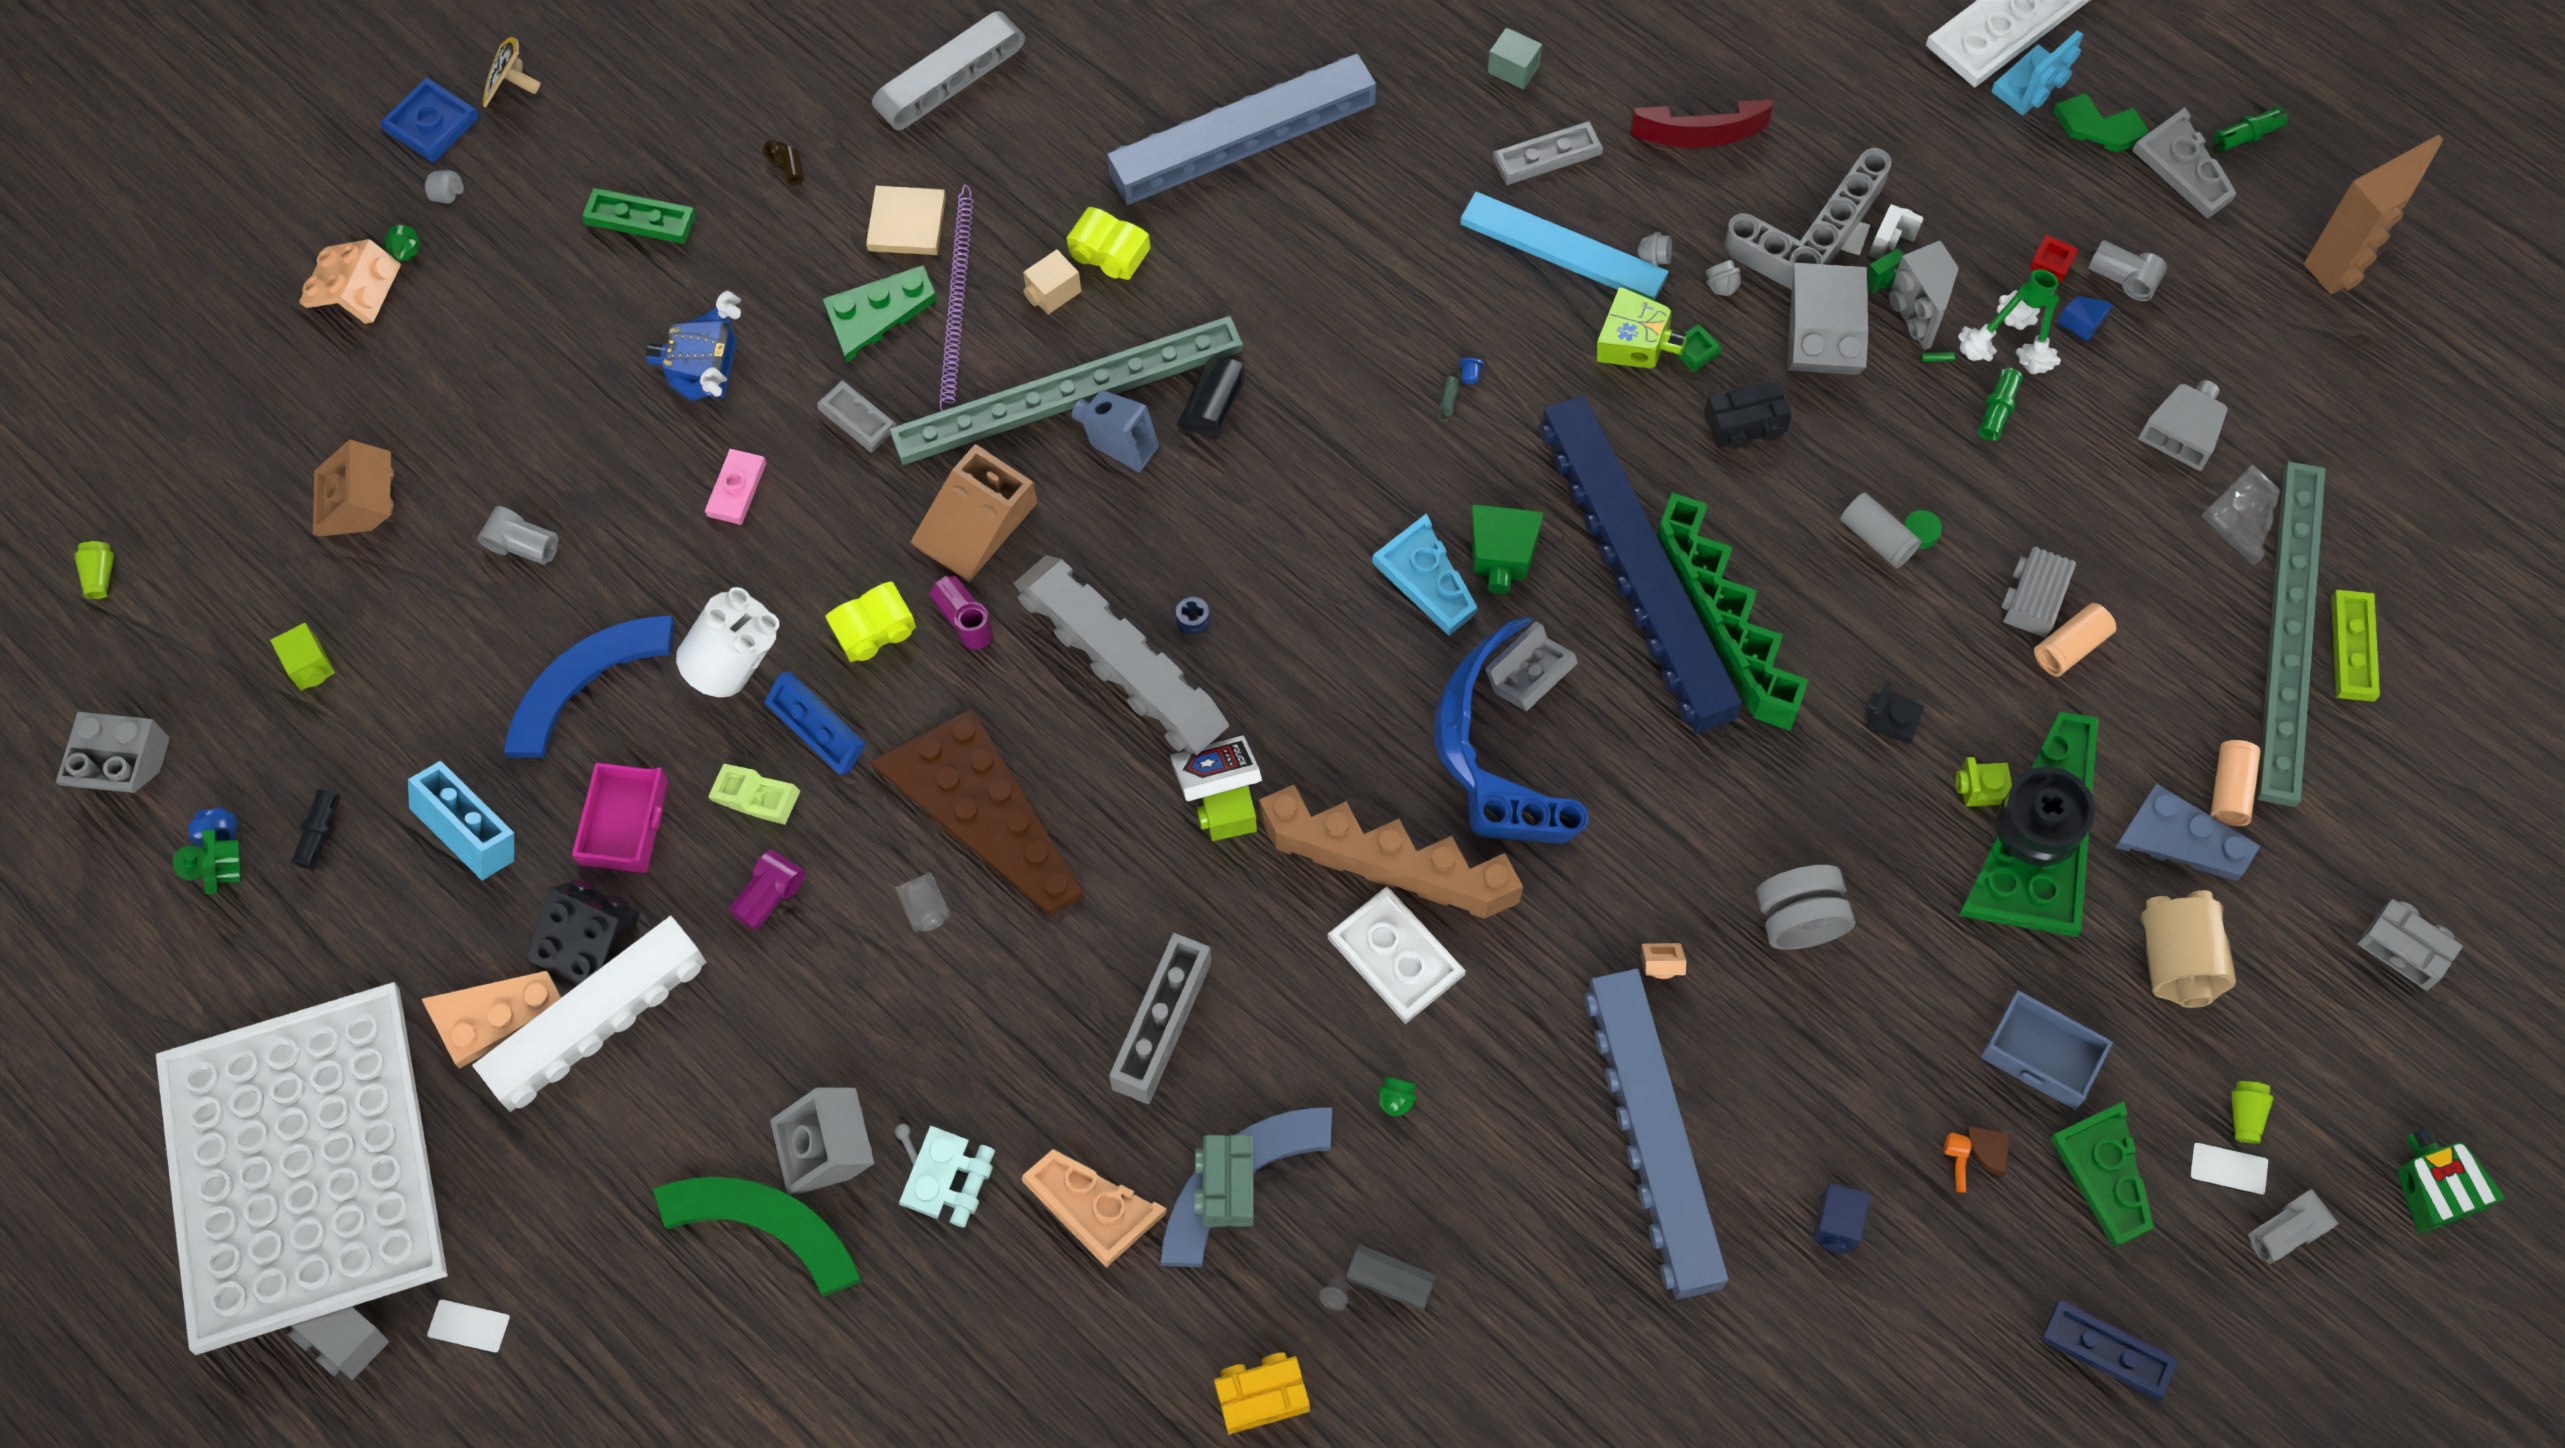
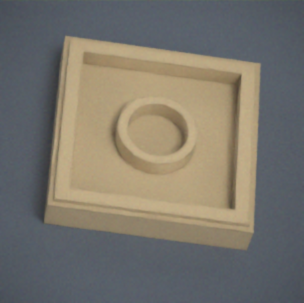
M875 186L866 242L868 251L938 255L946 202L945 190Z

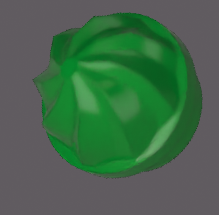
M397 225L388 230L387 235L383 239V245L390 256L397 261L404 262L412 260L413 256L418 253L420 240L414 229L408 226Z
M1385 1076L1383 1086H1378L1377 1090L1379 1092V1105L1390 1116L1395 1117L1407 1113L1413 1103L1417 1101L1418 1096L1414 1095L1416 1084Z

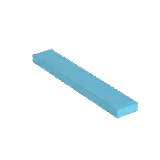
M1475 192L1461 216L1460 225L1614 289L1618 290L1619 287H1622L1655 301L1668 275V270L1654 266L1649 262L1479 192Z

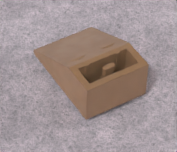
M975 444L949 474L910 543L969 583L1037 504L1034 483Z

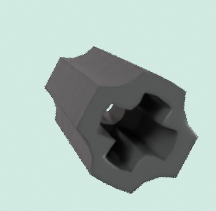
M1360 1244L1346 1276L1347 1281L1424 1311L1437 1278L1435 1274Z

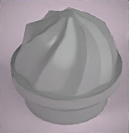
M1655 232L1643 238L1637 250L1640 259L1658 267H1661L1662 264H1670L1672 259V240L1670 235L1662 236L1661 232Z
M1732 260L1705 270L1708 276L1706 284L1717 295H1732L1740 285L1741 271L1739 267L1735 268Z

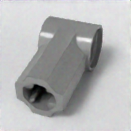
M2103 240L2088 269L2122 284L2124 292L2129 297L2138 301H2147L2153 297L2167 272V265L2162 258L2155 254L2143 253L2137 256Z
M496 506L479 533L477 540L485 548L496 554L507 555L508 552L545 565L554 558L559 538L554 532L525 522L521 516L512 510Z
M2311 1189L2283 1207L2280 1214L2250 1232L2248 1237L2251 1247L2258 1257L2264 1259L2270 1265L2294 1251L2295 1248L2304 1242L2306 1244L2311 1243L2339 1223L2315 1191Z

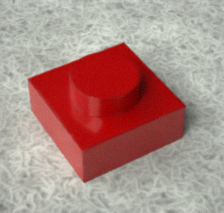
M2045 235L2029 269L2033 271L2038 269L2049 271L2055 275L2058 282L2062 283L2079 249Z

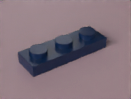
M2062 1300L2056 1302L2040 1339L2158 1401L2164 1397L2179 1361Z

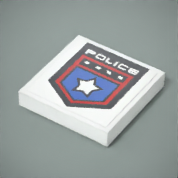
M1244 735L1209 744L1198 755L1187 751L1170 755L1173 769L1186 801L1262 781L1259 767Z

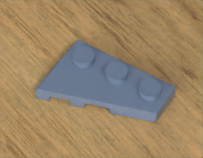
M2156 783L2115 848L2125 851L2130 849L2150 854V857L2154 859L2178 861L2188 864L2191 869L2238 881L2259 850L2260 845Z

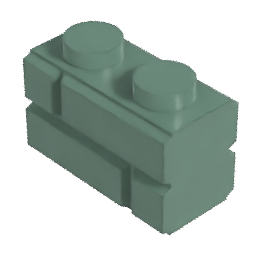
M1203 1136V1148L1195 1149V1173H1203V1189H1195V1214H1203V1222L1206 1227L1253 1226V1136Z

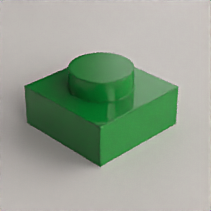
M1898 248L1869 264L1867 270V290L1871 294L1883 287L1885 289L1892 287L1903 253Z

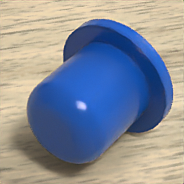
M1476 358L1460 359L1459 365L1462 367V382L1469 385L1478 383L1480 369L1484 367V362Z

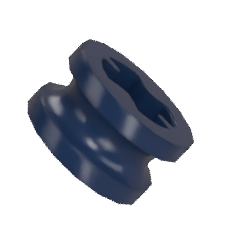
M1188 597L1180 601L1176 608V620L1180 630L1191 635L1200 634L1205 631L1209 626L1210 617L1209 607L1204 600L1198 597ZM1189 610H1197V620L1189 621Z

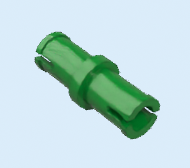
M2276 106L2256 116L2248 115L2241 118L2240 123L2216 131L2213 137L2215 145L2221 142L2224 143L2218 146L2217 149L2224 153L2245 142L2252 144L2259 141L2262 135L2287 126L2288 119L2286 113L2277 117V114L2282 113L2284 109L2281 106Z
M2013 368L2001 369L1995 389L1986 399L1985 406L1987 410L1977 430L1978 435L1988 441L2000 439L2007 416L2014 411L2016 405L2014 398L2023 379V375L2018 370Z

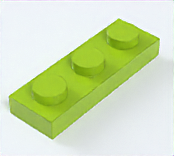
M2336 590L2331 596L2336 698L2375 702L2380 696L2374 593Z

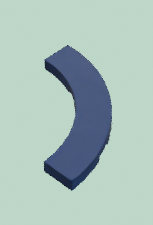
M672 616L648 617L611 626L578 642L561 654L542 672L523 697L507 734L504 748L506 757L545 758L552 731L561 716L560 711L573 694L577 695L589 683L601 676L600 672L618 663L625 664L641 658L671 655L674 630Z

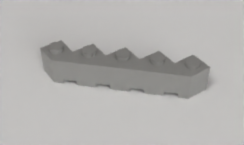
M1045 555L1013 583L1020 592L1018 599L1023 607L1030 613L1036 612L1050 617L1057 627L1054 633L1061 643L1066 647L1073 646L1086 651L1093 661L1090 664L1093 672L1104 682L1109 680L1122 685L1130 696L1127 701L1131 708L1140 716L1147 715L1159 720L1167 731L1165 734L1166 740L1177 751L1184 750L1198 755L1230 726L1205 691L1200 687L1194 690L1183 678V671L1164 653L1161 652L1157 656L1146 644V637L1125 617L1121 621L1115 617L1108 608L1109 602L1089 584L1083 587L1080 583L1076 582L1071 575L1073 573L1072 568L1062 559Z

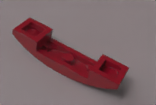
M1773 100L1740 101L1737 103L1736 112L1732 114L1670 117L1669 106L1634 108L1631 135L1649 142L1674 147L1699 148L1729 144L1750 137L1768 127L1773 109Z

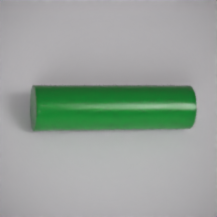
M1954 352L1921 353V362L1955 360Z

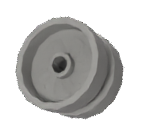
M1811 865L1795 868L1775 875L1758 886L1756 896L1760 911L1764 915L1770 916L1765 923V929L1769 944L1773 948L1790 950L1812 947L1837 939L1854 928L1856 921L1851 904L1848 900L1841 899L1846 892V886L1842 872L1838 867L1832 865Z

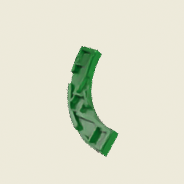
M724 1177L693 1178L653 1188L660 1215L667 1230L684 1224L703 1221L730 1220L744 1223L778 1238L792 1249L807 1266L822 1297L862 1282L852 1258L829 1225L800 1201L775 1188L757 1182Z

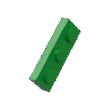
M593 188L582 217L586 225L685 244L696 214L693 207Z

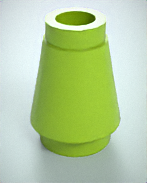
M89 541L80 543L78 545V552L74 554L83 596L89 599L107 597L114 553L110 551V545L104 542Z
M2249 1081L2236 1082V1089L2231 1091L2235 1140L2254 1144L2261 1142V1135L2263 1134L2274 1098L2270 1095L2269 1085Z

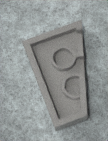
M2184 107L2137 141L2132 151L2208 219L2229 204L2235 197L2236 191L2218 161L2211 159L2204 147L2206 142L2200 131L2195 132L2189 122L2191 116L2186 107Z

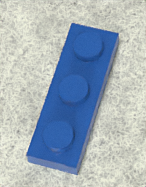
M790 671L780 673L764 703L839 775L850 773L866 744Z

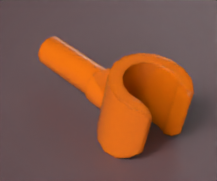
M1950 1133L1946 1137L1943 1153L1956 1157V1193H1966L1965 1166L1971 1150V1141L1966 1136Z

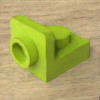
M1966 757L1960 770H1957L1955 774L1956 790L1959 794L1963 793L1965 807L2001 805L2012 787L2008 763L1976 764L1975 757Z

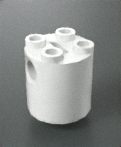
M733 587L729 592H721L713 596L677 650L676 663L681 675L690 686L703 694L714 697H729L740 692L776 640V631L779 628L778 618L774 614L769 613L760 602L750 597L748 592L742 588Z

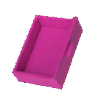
M595 763L572 853L578 865L647 874L669 783L662 768L644 769Z

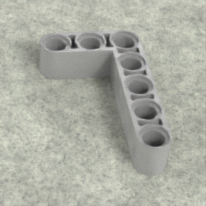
M1879 148L1865 150L1801 241L1752 215L1741 213L1733 216L1729 221L1724 240L1726 254L1792 290L1794 263L1825 265L1832 263L1882 191L1892 164L1891 157L1887 152Z

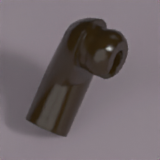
M775 140L767 141L763 146L764 156L771 163L785 170L788 184L798 185L802 183L804 178L798 151L782 142H776Z

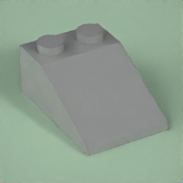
M1794 263L1787 370L1859 375L1866 368L1867 267Z

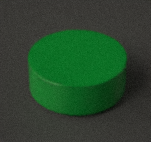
M1926 510L1912 512L1904 523V526L1922 541L1919 549L1932 547L1936 544L1942 532V524L1939 518Z

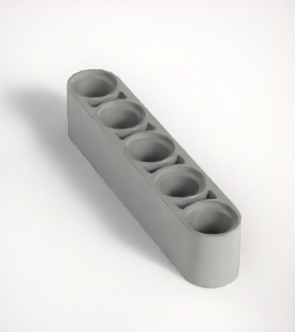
M995 11L881 87L872 99V106L894 129L902 130L1018 52L1023 46L1025 35L1003 12Z

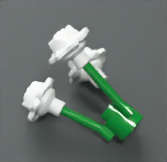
M2034 270L2026 284H2022L2018 291L2015 290L2010 295H2002L1999 298L2000 305L1997 307L1999 314L1989 325L1985 324L1980 330L1971 329L1966 326L1963 327L1962 332L1958 335L1961 340V352L1966 354L1968 359L1972 361H1979L1983 358L1991 361L1993 355L1997 352L1992 346L1991 341L1996 334V328L2003 321L2007 326L2016 327L2018 330H2023L2028 325H2035L2038 320L2036 315L2040 312L2039 308L2045 305L2046 309L2039 336L2035 337L2034 344H2024L2022 348H2018L2016 355L2020 358L2019 363L2031 374L2046 373L2048 370H2052L2054 365H2059L2061 360L2057 356V350L2048 347L2050 339L2047 337L2054 308L2060 299L2055 294L2059 285L2055 275L2046 270Z

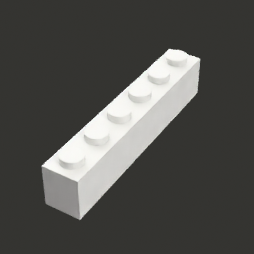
M669 916L472 1066L509 1112L515 1108H522L533 1101L537 1091L549 1082L553 1083L562 1079L569 1072L570 1066L579 1059L595 1054L602 1047L603 1041L612 1034L629 1028L635 1022L636 1016L642 1011L663 1002L671 989L681 982H688L693 979L707 962L672 916Z

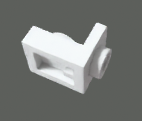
M1891 204L1868 256L1878 260L1885 255L1887 248L1894 251L1900 237L1914 241L1922 224L1923 217L1909 209Z

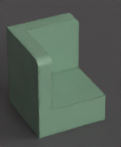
M1506 28L1490 50L1488 73L1524 90L1540 66L1542 44Z

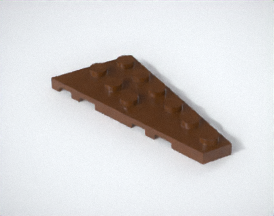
M973 709L871 761L872 768L881 776L884 775L895 784L900 792L920 805L931 818L968 849H972L982 857L985 863L993 870L1000 872L1014 884L1018 891L1049 917L1084 898L1082 890Z

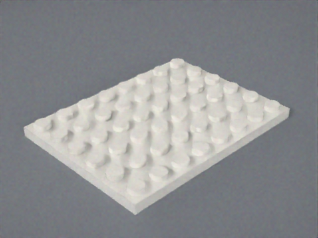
M395 982L156 1054L189 1350L195 1355L205 1353L448 1276L400 989Z

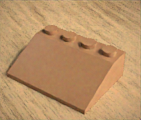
M2439 134L2351 183L2304 263L2305 267L2330 295L2343 288L2350 290L2363 280L2365 268L2375 261L2377 249L2390 237L2389 230L2403 217V208L2442 143L2443 138Z

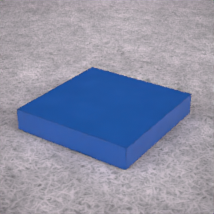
M426 77L380 122V125L385 132L434 163L480 115L477 109Z

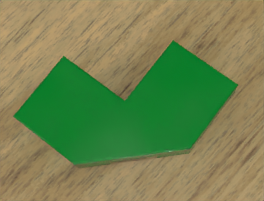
M2086 93L2057 103L2053 110L2070 138L2083 142L2084 139L2103 144L2105 149L2114 152H2120L2135 146L2137 141L2150 133L2134 108L2103 119Z

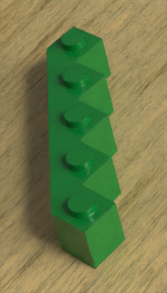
M1672 492L1660 523L1657 537L1717 655L1752 717L1791 731L1809 679L1772 667L1783 634L1747 623L1758 590L1722 579L1732 547L1698 536L1708 504Z

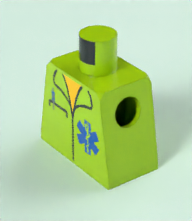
M1619 287L1597 341V361L1651 369L1656 366L1662 350L1682 355L1687 334L1670 330L1671 310L1669 307Z

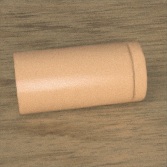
M2090 603L2034 648L2035 658L2047 673L2059 677L2116 632L2115 620L2103 606L2097 603Z
M2230 740L2220 745L2210 816L2227 826L2239 827L2248 825L2251 822L2261 752L2257 745L2242 740Z

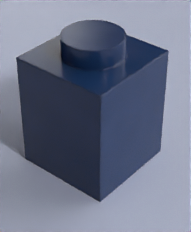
M1829 1183L1822 1193L1813 1240L1822 1242V1246L1829 1251L1846 1253L1848 1250L1854 1251L1861 1242L1870 1194Z

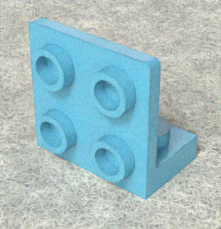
M2077 30L2053 53H2049L2040 45H2036L1994 83L1991 92L2022 116L2033 106L2039 108L2050 95V91L2055 86L2061 88L2072 75L2070 67L2081 53L2079 45L2083 34Z

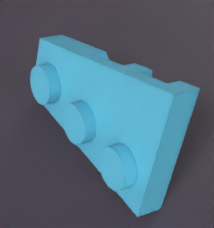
M1425 514L1373 554L1372 563L1450 636L1476 615L1477 606L1459 572L1453 569L1446 556L1447 550L1442 541H1438L1431 528L1432 523L1427 514Z

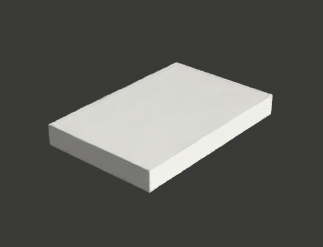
M1388 886L1328 933L1329 941L1405 1024L1465 976L1464 968Z

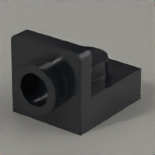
M1884 682L1880 693L1872 691L1864 713L1871 715L1867 729L1911 744L1925 706L1890 694L1892 684Z

